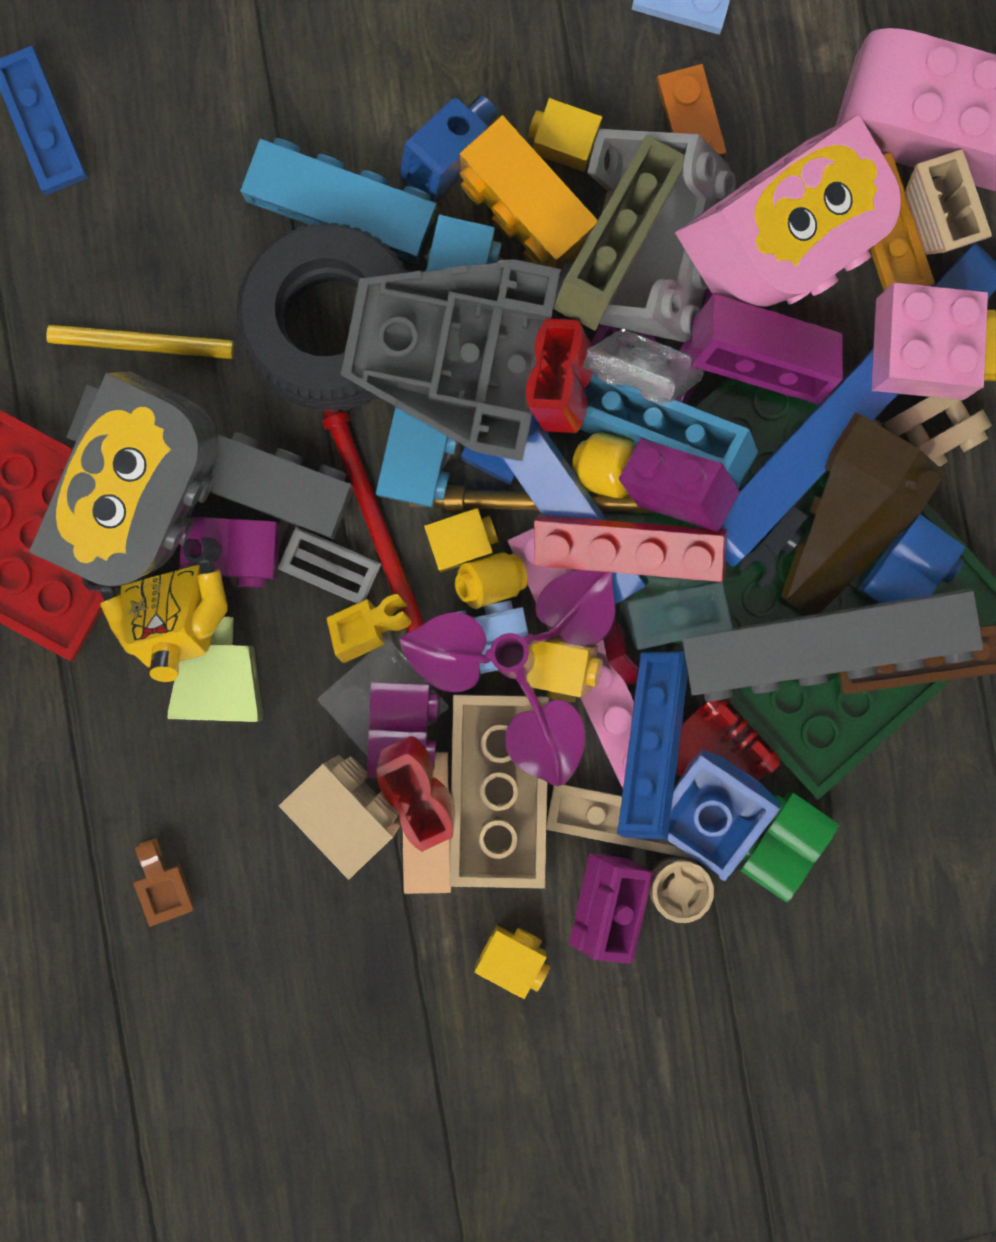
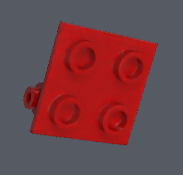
M728 699L705 701L681 726L676 774L680 778L684 774L688 762L698 755L701 749L722 756L757 781L765 774L769 775L781 763L779 762L780 759L776 756L778 754L775 749L771 750L757 735L758 731L748 725L749 721L746 718L743 719L729 704Z

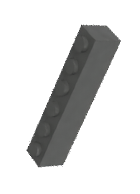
M86 385L67 438L77 441L99 389ZM234 432L231 439L217 434L218 453L209 474L215 477L210 491L211 494L335 540L353 493V486L345 482L346 473L322 464L318 472L301 466L303 457L277 448L275 456L258 449L260 441L238 432Z
M972 588L690 634L682 639L692 696L704 694L705 701L733 697L732 689L750 686L752 694L776 691L780 689L779 682L798 679L799 686L822 684L828 682L827 674L846 671L848 679L872 676L876 674V666L895 664L896 671L913 670L925 667L924 659L943 656L944 663L963 662L974 659L973 651L983 650L975 596Z

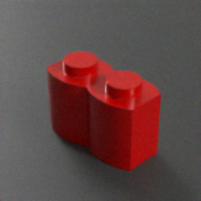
M545 319L535 339L534 350L537 364L531 371L527 381V404L544 431L577 433L587 413L588 403L584 389L589 384L595 369L596 358L594 348L579 320Z
M409 736L381 750L376 775L382 794L392 806L399 810L400 824L405 836L415 848L423 852L453 838L455 805L448 789L437 778L433 777V764L426 748L415 737Z

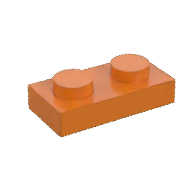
M703 64L658 75L656 82L670 133L699 134L724 158L727 152Z

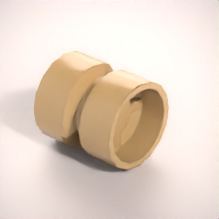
M671 855L661 859L652 868L654 874L649 895L657 910L665 918L676 923H690L700 919L709 910L714 899V886L709 874L693 859Z

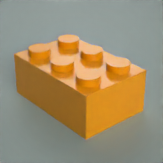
M502 115L460 152L461 171L459 174L464 180L460 185L475 204L480 205L484 201L495 215L491 220L507 239L510 240L515 236L526 249L522 254L528 263L561 269V273L564 263H572L578 257L598 220Z

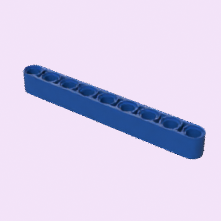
M975 242L932 287L988 292L989 298L996 290V261ZM874 348L739 489L740 493L720 528L721 530H727L726 562L732 567L738 564L826 471L824 468L829 453L854 413L861 414L873 421L898 395V393L872 391Z

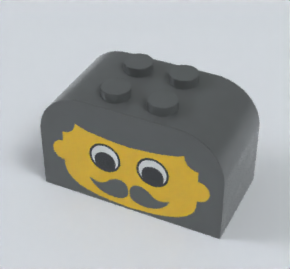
M131 371L106 373L29 552L91 582L105 586L124 585L162 567L172 557L178 544L183 546L185 541L190 538L196 524V520L190 518L197 501L205 502L215 481V477L209 474L218 453V436L215 425L208 413L192 400Z

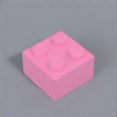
M893 283L876 298L872 391L964 400L983 388L988 292Z

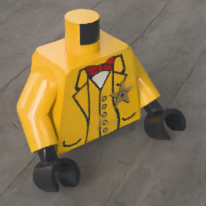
M202 537L203 553L198 539L189 538L183 545L186 559L191 563H199V565L122 585L120 595L116 594V586L96 584L82 577V582L86 588L101 593L104 602L100 603L112 632L126 653L135 655L142 663L149 667L150 676L154 680L160 682L174 681L178 678L179 663L181 661L204 656L209 651L214 631L227 612V601L220 569H215L214 563L221 556L222 547L212 537Z

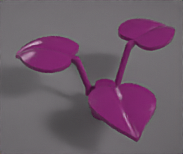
M574 570L550 582L540 593L535 608L538 619L546 626L552 628L548 632L537 635L527 634L524 638L514 633H506L496 638L491 648L485 654H482L487 644V638L481 625L467 614L451 612L434 617L416 630L403 635L400 638L402 650L410 665L424 680L446 692H462L474 687L480 677L479 663L486 664L492 661L494 666L503 675L509 678H516L533 711L521 712L511 720L505 735L507 752L512 761L524 772L542 779L553 786H562L571 778L581 761L585 746L584 724L579 713L567 701L554 700L541 707L526 676L532 670L535 662L534 652L531 647L534 644L553 640L559 633L566 643L579 646H592L604 639L612 628L616 611L611 572Z

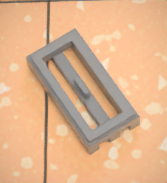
M296 527L278 569L358 604L367 599L382 564ZM301 539L368 568L366 576L364 577L298 548ZM293 557L300 558L361 585L358 594L291 565Z

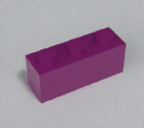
M714 293L693 320L691 366L820 404L843 380L842 333Z

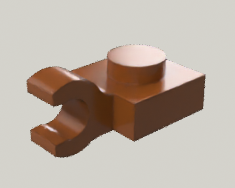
M157 837L139 843L135 850L146 877L136 880L133 884L149 927L194 911L196 906L180 864L168 869L166 868L164 854Z

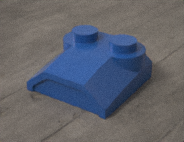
M701 749L698 755L688 762L684 774L674 786L668 839L666 840L717 873L720 879L726 881L780 810V802L763 784L718 754Z

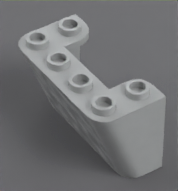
M598 129L587 174L607 190L602 212L646 135L685 155L683 171L675 188L600 324L687 342L693 336V320L701 311L705 290L708 287L675 232L735 191V175L730 171L727 162L699 134ZM609 150L610 162L606 171L604 158L606 151ZM572 263L563 264L554 304L562 284L573 265Z

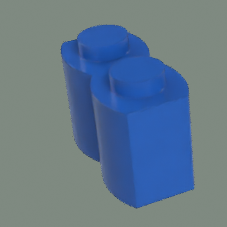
M919 514L890 543L885 553L870 570L857 591L875 604L932 595L941 581L948 584L961 570L964 560L960 556L965 546Z

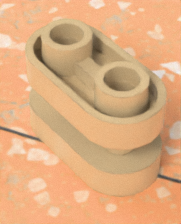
M928 397L883 423L888 431L897 436L905 433L909 442L923 451L939 467L948 462L944 453L960 445L963 452L977 446L988 439L985 430L992 426L983 409L970 416L961 400ZM945 410L953 426L930 439L921 423Z

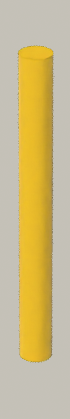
M48 325L47 342L53 344L233 359L234 356L233 340Z

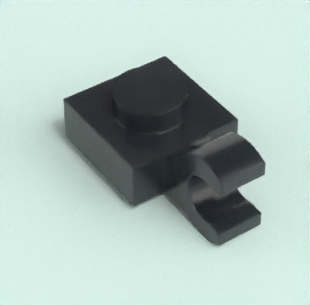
M793 505L758 542L756 548L739 562L737 569L740 572H744L752 562H759L764 567V575L759 579L757 585L760 588L767 586L773 580L776 573L775 555L781 550L788 554L799 543L806 533L800 526L807 519V516Z

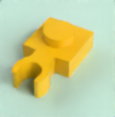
M395 594L385 598L375 608L366 599L327 617L335 655L343 663H346L385 645L382 633L389 630H403L411 624V619L403 611L393 616L398 609L407 606L406 602L399 595Z

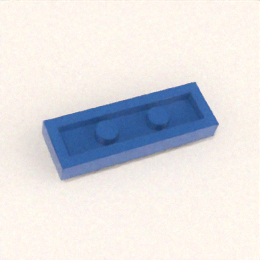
M29 46L0 58V92L41 192L46 196L88 179L36 50L33 46Z

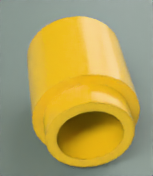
M505 552L464 563L460 566L458 576L455 578L456 592L463 602H466L474 609L516 597L520 590L525 589L528 582L527 570L518 555H508Z

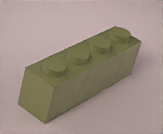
M648 135L645 136L567 274L553 309L574 320H579L581 324L596 331L675 188L683 171L684 154Z

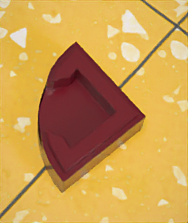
M614 620L611 630L603 639L607 661L628 685L637 682L639 659L638 657L633 659L627 653L624 639L628 636L619 622L617 623Z

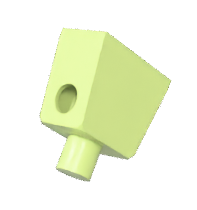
M223 617L212 635L209 651L204 656L179 663L178 678L174 680L168 708V719L263 721L254 646L233 645V617Z

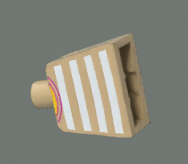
M963 149L915 166L906 187L905 196L926 255L945 253L992 236Z

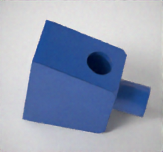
M479 95L468 107L459 99H451L405 143L399 177L410 187L420 189L431 195L430 201L437 204L461 178L459 174L461 171L460 152L480 136L498 116L495 106L482 95Z

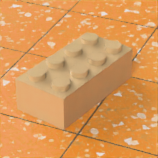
M453 695L451 796L455 805L453 838L450 839L449 887L545 889L547 782L520 769L510 758L505 745V735L511 720L521 712L533 711L526 696ZM537 696L541 707L549 703V697Z
M338 755L323 763L279 807L349 880L394 837L401 824L398 817L399 810L387 801L382 792L377 795L365 783V780L368 779L366 770L353 757L350 756L344 760Z

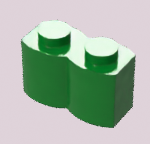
M788 792L784 798L779 795L775 796L780 802V810L736 868L786 903L798 890L813 864L825 850L840 826L837 822L792 792Z

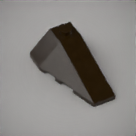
M854 413L829 453L824 469L831 472L822 498L814 497L810 512L816 515L809 536L798 544L781 597L805 615L821 613L922 512L946 473L919 448L858 413Z

